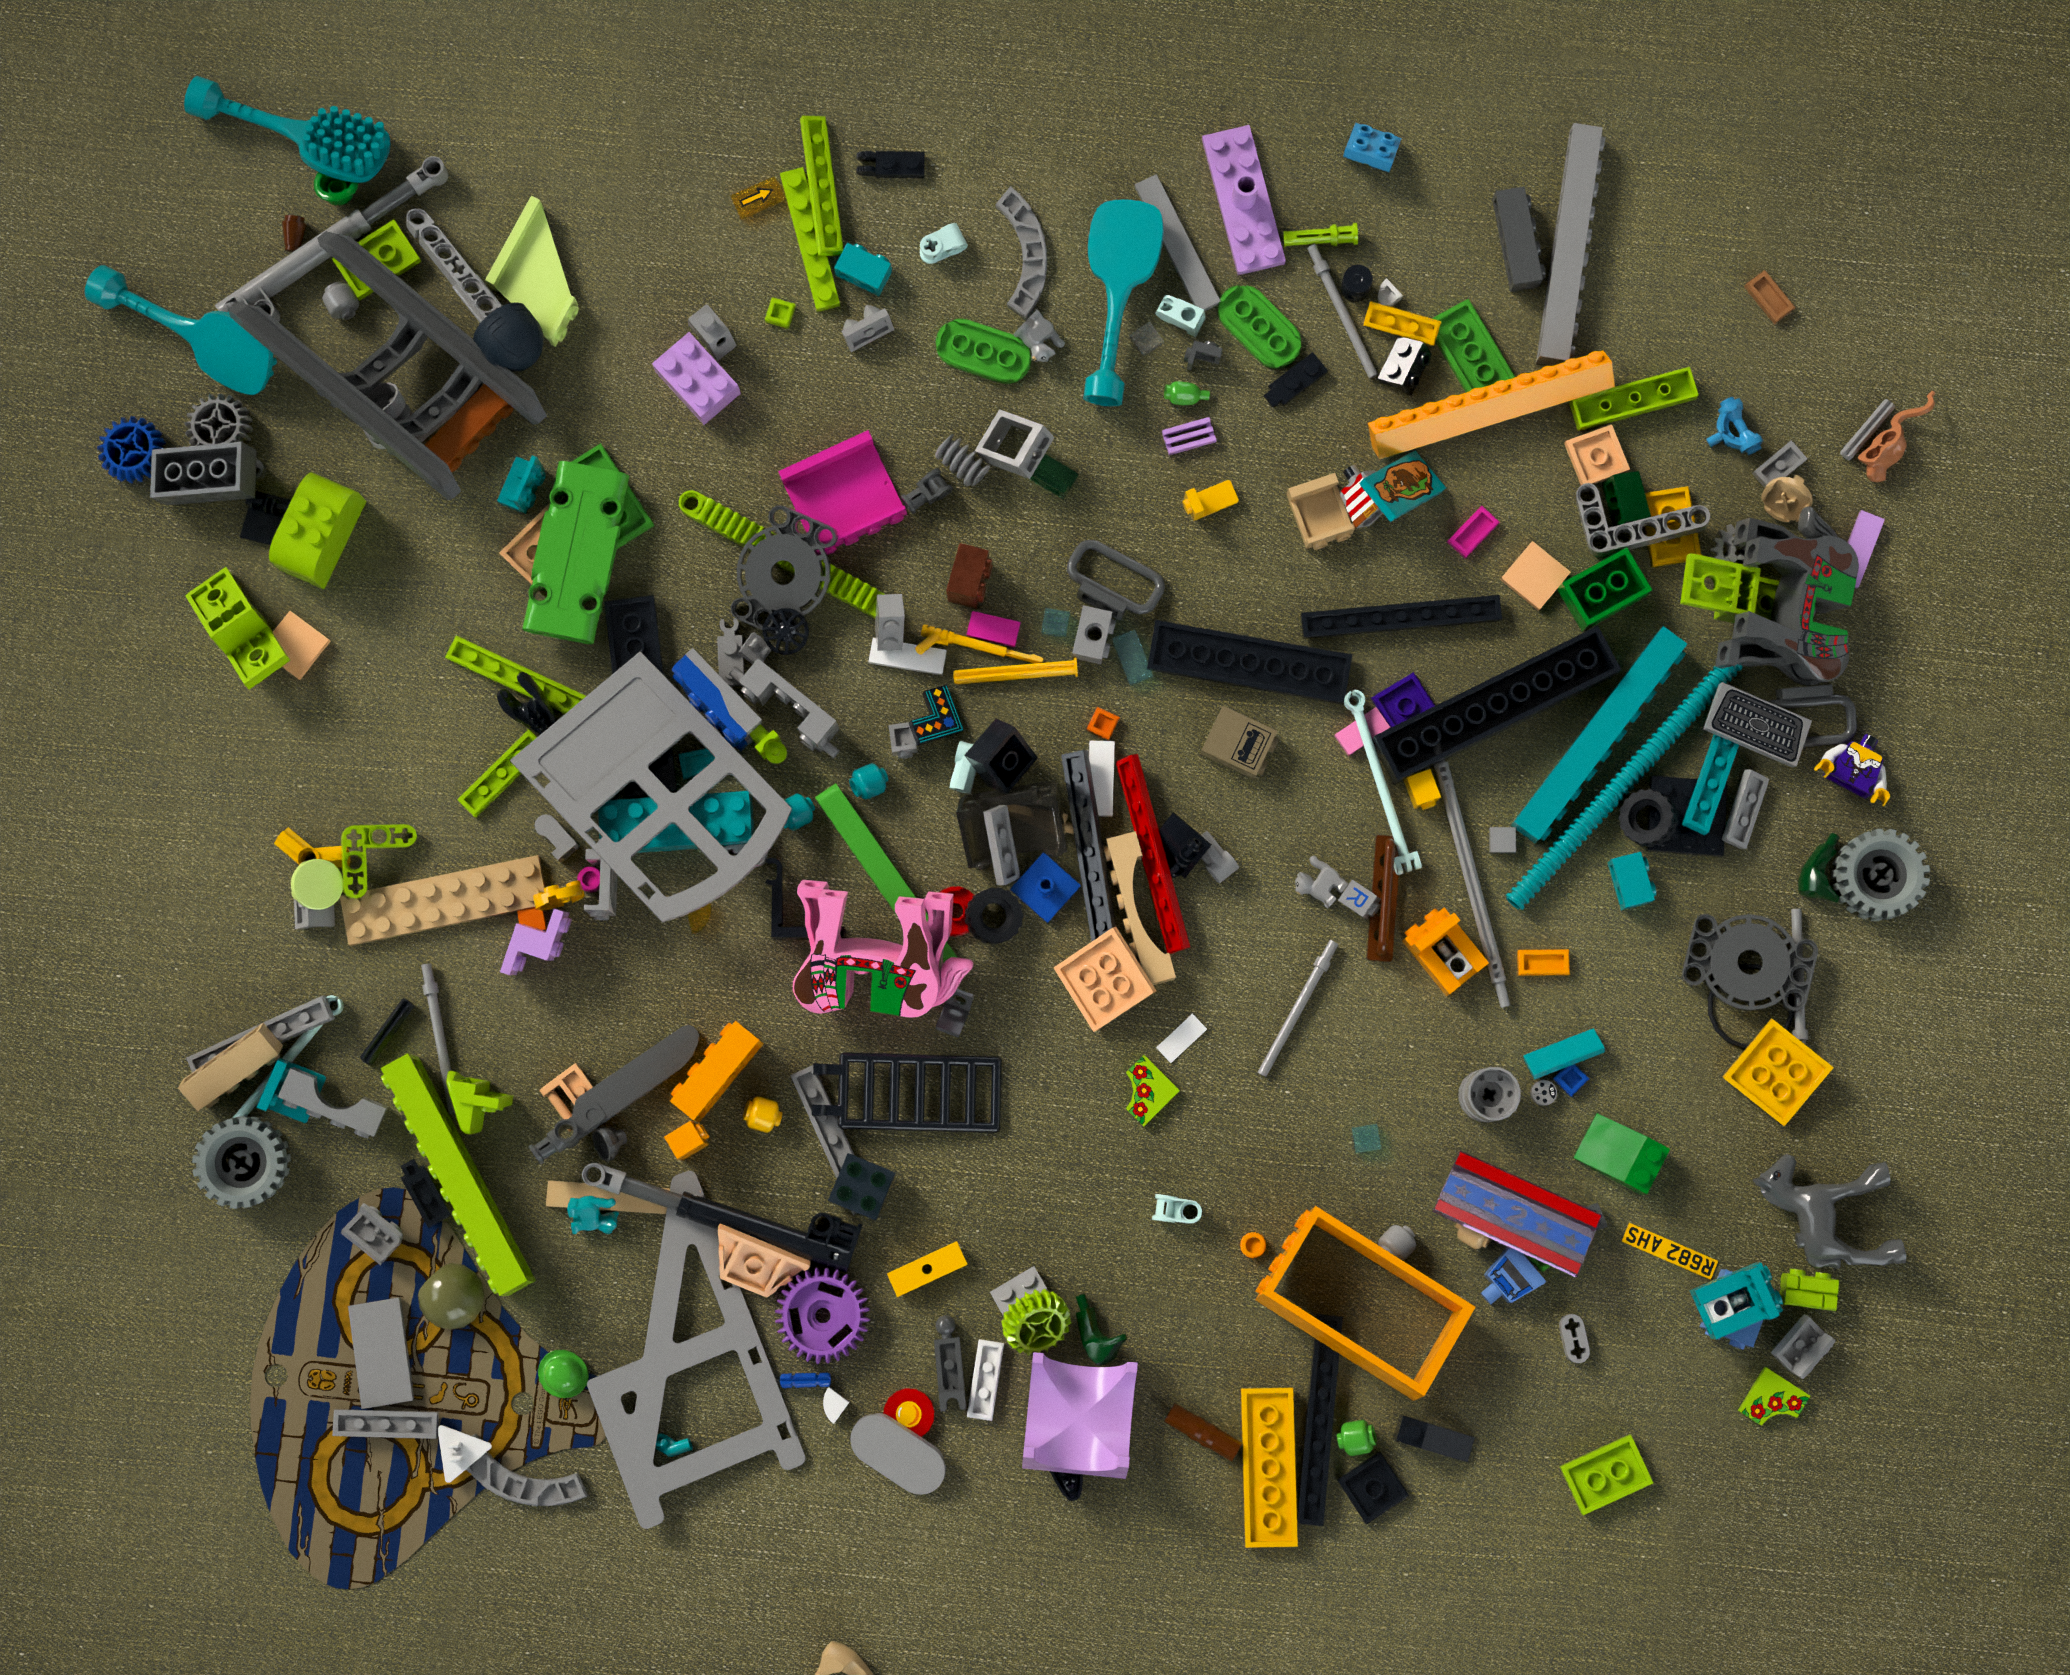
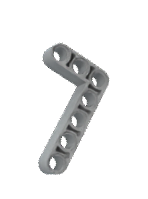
M1585 483L1576 492V503L1588 550L1595 557L1612 555L1626 547L1628 550L1698 533L1704 531L1710 521L1709 510L1705 506L1696 505L1608 528L1597 487L1594 484ZM1584 492H1591L1594 495V499L1590 502H1585L1580 496ZM1694 514H1702L1705 521L1701 524H1696L1692 521L1691 517ZM1591 515H1596L1601 521L1597 525H1590L1587 522V518ZM1670 520H1676L1680 523V528L1670 530L1666 523ZM1646 526H1651L1655 529L1656 533L1648 537L1642 533V529ZM1625 532L1631 536V540L1627 543H1622L1618 540L1617 536ZM1596 539H1603L1607 545L1603 549H1597L1593 546V542Z

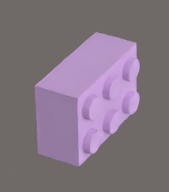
M690 332L652 363L658 376L703 425L741 394L738 384Z

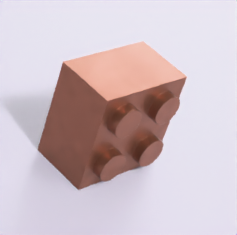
M959 543L946 589L949 602L977 609L978 602L983 603L986 594V583L984 581L985 578L990 579L993 568L992 559L989 558V550Z

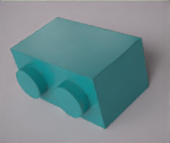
M847 243L834 267V271L837 277L879 297L892 273V266L886 257L880 254L872 255L862 245Z
M1641 852L1613 858L1607 862L1621 910L1645 905L1655 900L1654 896L1657 894L1656 887L1653 881H1649L1647 874L1649 863L1646 857H1642Z

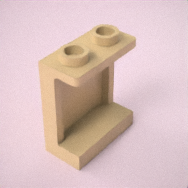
M1335 473L1288 488L1286 495L1306 549L1313 547L1314 550L1326 547L1328 545L1327 542L1337 540V542L1345 541L1351 538L1350 534H1353L1355 530L1354 523L1351 524L1337 487L1338 479Z

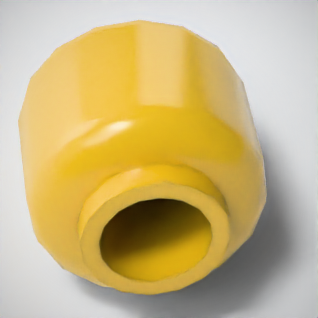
M756 1096L752 1101L748 1100L743 1113V1120H746L748 1128L765 1133L770 1132L774 1126L778 1127L782 1119V1112L779 1111L778 1103L760 1096Z

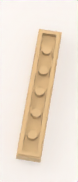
M548 1181L546 1206L568 1208L570 1198L595 1196L596 1198L604 1199L613 1198L616 1201L613 1207H600V1210L666 1214L667 1211L666 1207L622 1192L618 1195L589 1186L586 1183Z

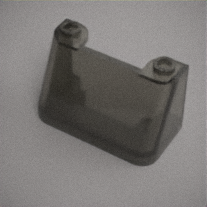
M1044 781L1016 786L1008 794H1003L997 790L964 796L959 800L956 815L969 869L984 870L989 868L992 863L983 812L999 805H1007L1016 854L1043 850L1050 857H1059L1064 852H1068V842L1057 781Z

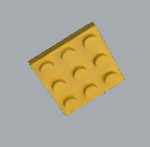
M1771 1018L1723 1075V1078L1785 1126L1834 1067Z

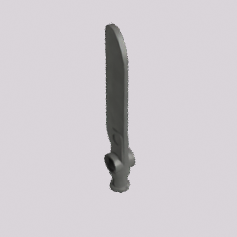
M690 1025L682 1026L579 1096L575 1101L572 1117L560 1120L554 1129L546 1133V1138L535 1145L531 1144L528 1146L540 1165L544 1164V1160L555 1152L561 1153L566 1148L575 1147L581 1138L681 1071L690 1062L697 1050L700 1037L698 1031ZM564 1130H573L570 1138H561V1133Z

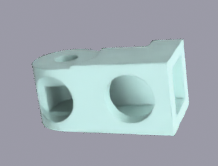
M1170 295L1163 297L1155 313L1161 320L1186 330L1187 334L1195 338L1206 319L1204 309Z

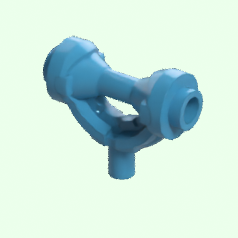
M1732 396L1720 403L1721 408L1718 409L1720 414L1716 426L1718 433L1706 439L1708 445L1712 447L1723 441L1725 445L1740 450L1742 454L1747 452L1748 455L1759 451L1762 448L1760 444L1764 441L1758 433L1750 431L1742 419V410L1744 408L1741 399H1734ZM1730 421L1734 423L1738 430L1739 437L1734 436L1730 432Z

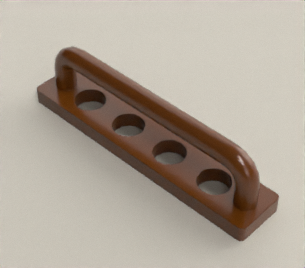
M1377 835L1375 838L1371 892L1381 898L1379 902L1381 909L1380 917L1377 913L1373 917H1369L1366 959L1369 961L1391 962L1393 958L1399 878L1394 869V859L1399 854L1393 836ZM1382 855H1385L1384 867L1380 864V857ZM1383 879L1381 892L1378 889V882ZM1379 929V936L1377 942L1374 938V933L1376 930Z

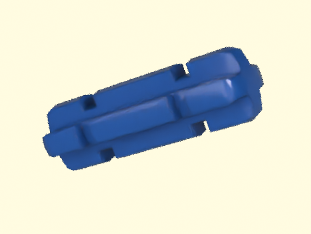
M816 1373L782 1374L780 1376V1385L782 1388H792V1386H795V1388L816 1387V1385L829 1387L831 1385L830 1373H819V1375H816Z

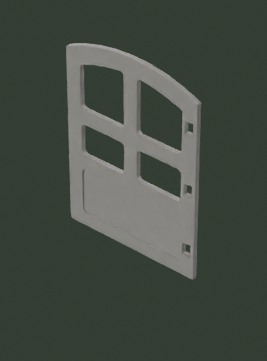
M641 652L637 653L510 760L517 770L662 923L685 916L708 905L741 882L772 848L792 811V808ZM691 733L710 751L715 759L678 792L671 793L648 768L681 738ZM541 773L550 781L545 788L535 779ZM727 775L734 776L766 810V814L758 828L736 856L730 855L689 812V808ZM635 782L658 805V808L622 840L613 842L591 819V816L627 784ZM670 824H675L718 868V871L697 885L666 897L631 861V858ZM593 828L602 836L597 843L587 834ZM645 884L655 892L650 899L639 889Z

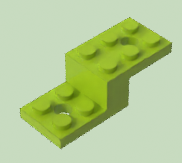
M1690 553L1686 557L1680 604L1715 611L1714 619L1735 623V616L1737 614L1748 611L1771 620L1773 602L1780 581L1760 577L1761 568H1749L1743 566V564ZM1706 577L1713 580L1714 587L1712 590L1705 587L1704 580ZM1762 598H1766L1769 601L1770 607L1768 610H1764L1761 607L1760 601Z
M224 567L185 595L210 638L226 654L240 679L249 690L290 661L264 617L248 600L227 567Z

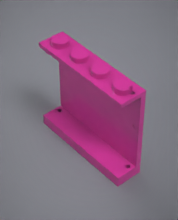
M868 430L778 471L795 510L836 529L838 540L834 546L824 548L827 555L835 552L836 547L842 544L847 546L859 540L858 537L866 533L872 535L882 529L881 526L888 523L891 525L899 523L903 520V516L907 515L906 508L903 506ZM802 519L801 523L807 533L810 529L809 522ZM828 529L822 530L819 535L821 542L824 544L831 542L833 537Z

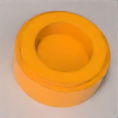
M1247 1233L1240 1241V1249L1245 1256L1257 1258L1265 1252L1266 1241L1259 1233Z

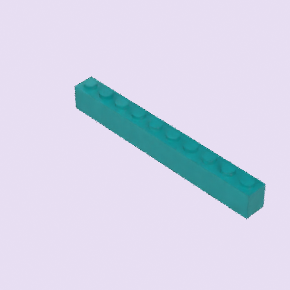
M1664 626L1656 633L1510 826L1516 827L1518 832L1534 844L1539 839L1544 841L1553 830L1549 826L1554 819L1560 821L1568 810L1564 807L1569 800L1574 802L1582 792L1580 785L1583 781L1589 782L1598 771L1594 768L1599 760L1604 762L1612 752L1609 747L1614 740L1619 743L1627 733V730L1624 729L1629 721L1634 723L1642 713L1639 707L1643 702L1648 704L1657 693L1654 688L1658 682L1663 685L1672 673L1668 670L1673 663L1678 665L1684 658L1686 652L1683 650L1687 646L1686 642Z

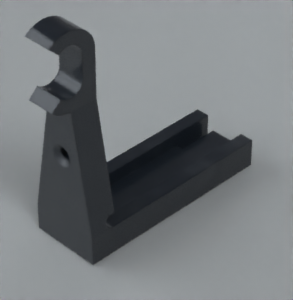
M776 858L766 859L765 862L768 865H777L776 879L765 881L767 885L772 886L771 938L773 940H809L806 927H780L783 925V866ZM841 926L840 936L842 939L846 938V929L844 926Z

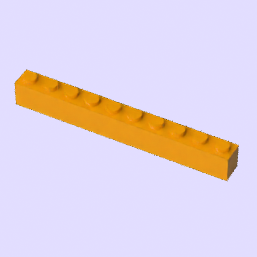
M1603 350L1594 351L1586 356L1568 359L1554 366H1545L1538 371L1522 373L1515 378L1500 380L1482 388H1474L1460 395H1451L1444 400L1429 402L1421 407L1403 410L1392 416L1380 417L1368 423L1372 448L1380 460L1613 388L1615 383L1612 361Z

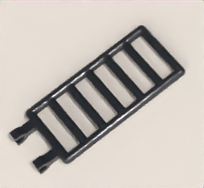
M843 1052L839 1056V1064H813V1075H839L838 1105L812 1104V1116H837V1126L840 1129L997 1133L1000 1131L1002 1060L1000 1057ZM849 1063H865L863 1119H848ZM875 1063L890 1064L888 1120L873 1119ZM900 1064H916L914 1121L899 1120ZM926 1065H941L939 1121H924ZM951 1065L966 1066L965 1122H950ZM977 1066L992 1067L990 1123L975 1122Z

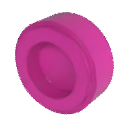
M595 867L583 868L577 877V880L581 882L583 890L590 893L598 891L600 889V871Z

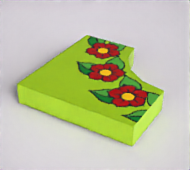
M1145 1055L1126 1072L1133 1088L1132 1099L1126 1110L1144 1127L1180 1090Z
M1764 1367L1739 1407L1738 1412L1761 1426L1768 1418L1777 1414H1788L1798 1418L1810 1395L1767 1367Z

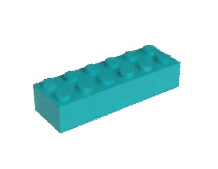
M748 791L708 793L689 808V812L723 847L746 844L754 834L752 795ZM651 798L609 800L598 809L599 827L613 842H619L657 810L658 805ZM670 824L637 853L699 848L677 825Z

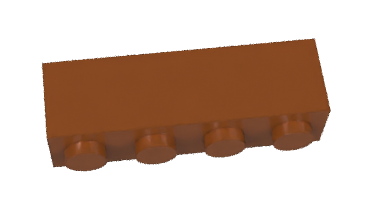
M484 384L425 446L449 466L450 471L453 472L460 467L462 459L468 453L472 454L478 448L479 442L485 436H489L495 431L496 424L502 418L506 419L511 415L514 408Z

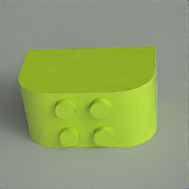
M313 472L308 473L300 482L273 537L269 550V561L280 571L325 589L367 501L355 490Z

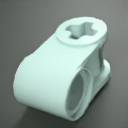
M957 223L948 224L922 238L920 242V257L923 262L934 264L967 248L968 244ZM927 247H930L932 250L935 249V251L931 252V250L927 249Z
M1155 1194L1157 1204L1152 1220L1194 1224L1201 1218L1202 1209L1196 1201ZM1166 1202V1214H1163L1164 1204ZM1194 1205L1197 1208L1198 1215L1196 1218L1189 1220L1184 1217L1183 1209L1185 1206Z

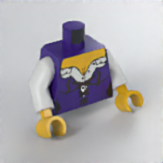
M1865 734L1860 744L1851 741L1846 745L1839 744L1826 751L1822 760L1814 767L1815 771L1819 768L1824 771L1822 777L1864 799L1874 793L1870 800L1871 803H1875L1879 799L1884 807L1890 798V794L1887 791L1885 766L1882 764L1883 757L1873 752L1878 740L1871 735Z

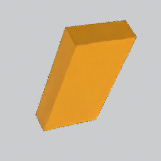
M1569 949L1517 950L1518 976L1570 975Z

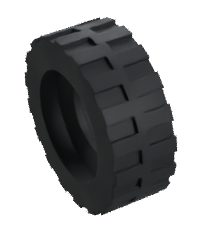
M1642 789L1637 793H1632L1628 799H1625L1623 806H1621L1619 816L1620 828L1624 831L1626 837L1639 845L1648 847L1659 846L1663 842L1668 841L1671 835L1675 833L1679 822L1677 820V816H1679L1678 811L1675 809V804L1664 794L1652 789ZM1646 806H1654L1660 812V822L1652 830H1643L1637 823L1638 812Z
M988 888L975 894L973 899L968 902V907L965 909V923L975 939L981 940L982 943L998 944L1012 939L1019 932L1018 929L1023 923L1022 906L1019 904L1018 898L1011 894L1012 892L1005 891L1003 888ZM989 904H998L1005 910L1006 920L999 928H990L983 922L982 912Z

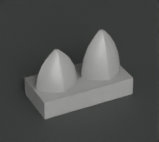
M866 305L864 319L859 322L847 319L841 332L849 350L853 352L893 331L894 327L885 308L880 310L875 306Z

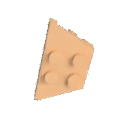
M723 1224L718 1226L720 1279L767 1298L776 1292L780 1286H785L788 1282L792 1281L793 1276L802 1270L806 1271L810 1267V1260Z

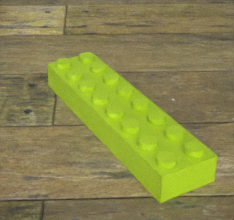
M1687 367L1571 400L1569 405L1577 431H1582L1697 399L1699 394L1691 369Z

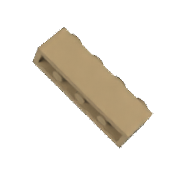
M263 1022L185 1077L178 1089L197 1111L205 1106L208 1109L219 1101L220 1095L225 1092L230 1094L240 1085L239 1082L244 1078L250 1080L256 1076L261 1066L264 1064L270 1066L280 1058L279 1053L283 1045Z

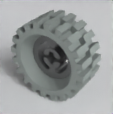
M1875 829L1847 842V845L1840 849L1838 852L1840 856L1835 858L1833 865L1837 867L1831 871V878H1836L1837 883L1833 884L1832 887L1834 892L1840 891L1842 896H1840L1839 902L1841 904L1847 902L1849 906L1846 910L1850 913L1857 911L1859 912V918L1866 919L1871 917V921L1888 920L1908 912V910L1919 904L1917 900L1925 896L1926 891L1923 888L1928 886L1930 878H1925V874L1930 872L1929 865L1923 866L1922 860L1927 857L1924 852L1917 853L1915 849L1920 845L1916 841L1907 842L1909 836L1905 833L1896 835L1897 830L1889 829L1883 832V829ZM1873 859L1883 860L1891 867L1880 875V880L1870 886L1874 889L1883 888L1884 893L1874 892L1865 884L1874 880L1877 872L1887 866L1885 863L1875 864Z
M239 1116L215 1124L211 1130L206 1131L202 1135L203 1140L198 1142L195 1147L198 1152L193 1156L192 1163H196L193 1175L194 1177L198 1176L200 1179L197 1185L200 1189L205 1188L207 1191L205 1196L210 1200L215 1198L218 1200L216 1203L218 1205H230V1208L237 1209L240 1207H252L277 1193V1189L281 1188L285 1183L284 1177L289 1174L290 1168H287V1163L291 1161V1156L286 1153V1148L289 1147L287 1141L283 1142L280 1136L283 1134L279 1130L271 1128L273 1124L268 1121L262 1122L260 1121L261 1118ZM237 1143L246 1144L247 1149L235 1152L234 1155L236 1156L229 1159L231 1169L229 1171L226 1165L228 1151ZM257 1152L260 1157V1168L257 1174L248 1180L240 1179L239 1174L251 1171L252 1168L250 1167L257 1164V1157L255 1155ZM246 1156L247 1159L245 1162L249 1166L245 1165L241 1167L239 1165L241 1161L237 1157L241 1158Z

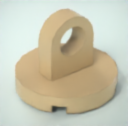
M1796 474L1793 478L1779 477L1771 480L1766 485L1761 496L1766 512L1774 519L1782 522H1790V520L1799 521L1802 509L1813 504L1812 495L1803 484L1805 479Z

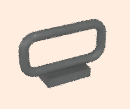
M1092 539L1080 542L1068 560L1067 572L1070 578L1081 585L1077 598L1095 608L1112 611V617L1119 621L1123 618L1126 609L1136 614L1151 612L1157 606L1164 593L1165 583L1159 573L1099 541ZM1089 549L1095 550L1152 580L1155 584V589L1147 603L1137 604L1080 574L1077 570V564L1084 552Z
M1832 684L1776 689V700L1768 701L1784 709L1832 704L1844 706L1847 721L1846 731L1842 734L1806 737L1803 747L1843 744L1851 740L1857 731L1854 703L1845 695L1833 694Z

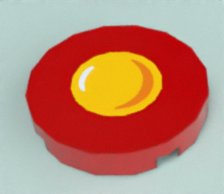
M904 1388L896 1391L888 1398L884 1406L883 1414L892 1417L920 1437L930 1430L934 1422L935 1410L931 1400L924 1392L915 1388Z

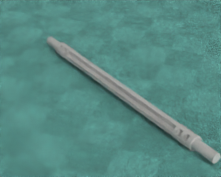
M1440 742L1433 748L1435 756L1443 753ZM1443 760L1434 765V770L1439 782L1438 785L1443 797L1484 955L1489 962L1487 967L1491 983L1495 984L1500 1007H1508L1511 1005L1504 982L1506 981V976L1504 975L1502 961L1478 878L1449 763Z

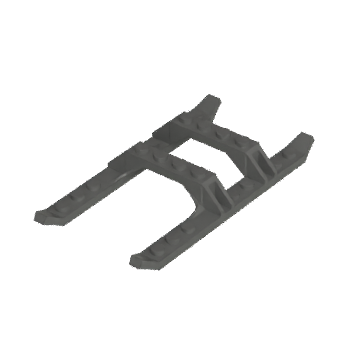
M325 231L317 238L320 247L389 303L399 315V322L394 333L382 347L353 371L338 373L261 307L236 302L228 309L230 317L318 391L317 394L327 398L334 408L340 409L374 438V442L384 446L387 449V453L397 457L447 500L453 499L461 492V489L454 479L449 466L421 442L451 418L480 389L483 383L533 425L540 423L547 415L531 387L508 368L499 365L495 367L485 359L484 353H482L470 336L355 240L347 235ZM429 337L456 359L460 365L438 393L408 418L395 421L366 395L419 352Z

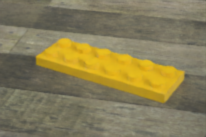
M1241 1388L1245 1547H1298L1293 1388Z

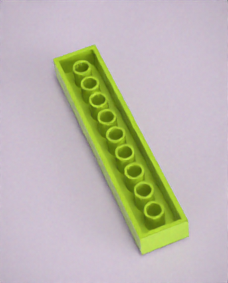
M407 1053L382 1067L381 1070L384 1075L381 1076V1079L388 1090L392 1089L395 1095L393 1102L398 1111L404 1112L407 1118L404 1123L411 1135L415 1133L419 1141L416 1146L423 1157L427 1156L431 1164L428 1166L432 1177L435 1180L439 1179L443 1187L440 1189L444 1200L447 1203L451 1202L454 1208L452 1215L456 1223L463 1225L466 1231L464 1238L468 1246L475 1248L478 1254L476 1261L480 1269L487 1271L490 1277L487 1281L494 1294L498 1293L499 1296H510L535 1282V1277L420 1058Z

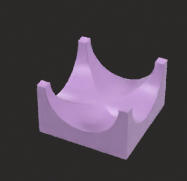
M1033 1352L1022 1468L1126 1479L1129 1469L1131 1419L1138 1363L1127 1362L1124 1365L1115 1367H1087L1054 1361L1047 1358L1044 1353Z

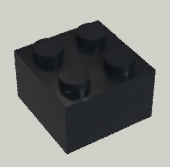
M997 718L964 755L987 786L1005 795L1009 793L1038 759L1018 730Z

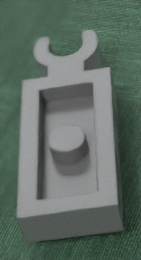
M734 618V626L732 628H726L724 619H721L720 628L724 636L717 637L719 676L730 687L740 686V683L728 675L733 667H736L745 674L744 657L738 654V651L743 646V636L736 635L739 630V622L736 618Z

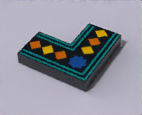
M947 684L922 693L930 715L909 722L917 746L964 731Z

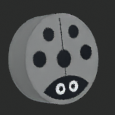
M1540 1080L1531 1087L1530 1096L1537 1105L1546 1106L1555 1101L1557 1089L1552 1082Z

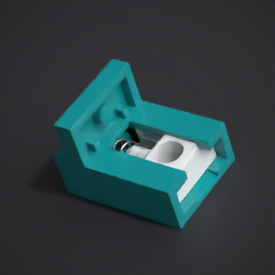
M1755 1262L1689 1290L1711 1339L1717 1340L1761 1320H1771L1780 1316L1779 1313L1783 1311L1781 1307L1783 1300L1779 1292L1774 1290L1770 1283L1772 1275L1766 1265L1763 1266L1761 1262ZM1742 1288L1744 1294L1739 1292V1294H1734L1730 1298L1727 1297V1294ZM1747 1299V1303L1749 1304V1306H1746L1734 1312V1307H1739V1305L1746 1303L1745 1301ZM1719 1300L1725 1306V1310L1721 1315L1716 1314L1714 1311V1305Z

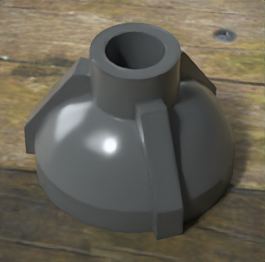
M600 1125L592 1131L595 1149L600 1159L605 1162L612 1161L618 1155L620 1146L627 1143L626 1134L622 1129L616 1131L615 1128Z

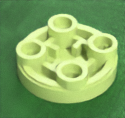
M311 859L304 861L296 868L292 875V897L308 909H326L335 904L342 894V874L333 863L327 860Z

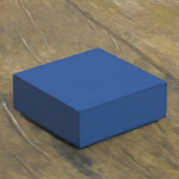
M1575 1064L1561 1069L1552 1078L1570 1097L1589 1080Z

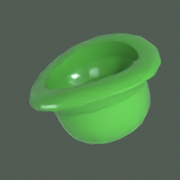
M554 1350L545 1355L540 1361L538 1368L539 1382L553 1396L571 1398L580 1394L587 1386L589 1378L587 1366L582 1358L573 1352Z

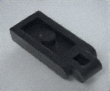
M1312 352L1268 386L1270 391L1263 397L1272 408L1280 403L1285 406L1325 376L1328 370Z
M414 1158L401 1165L400 1167L405 1175L400 1178L428 1229L451 1217L424 1165L418 1167Z

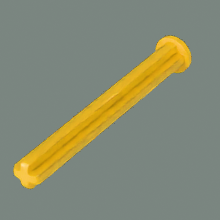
M1076 657L1071 661L964 669L953 672L955 684L1075 675L1078 677Z

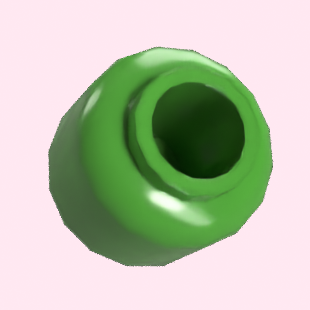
M1365 1420L1346 1422L1341 1427V1433L1337 1434L1339 1448L1345 1449L1349 1456L1370 1453L1373 1450V1446L1377 1445L1374 1426L1372 1424L1369 1425Z

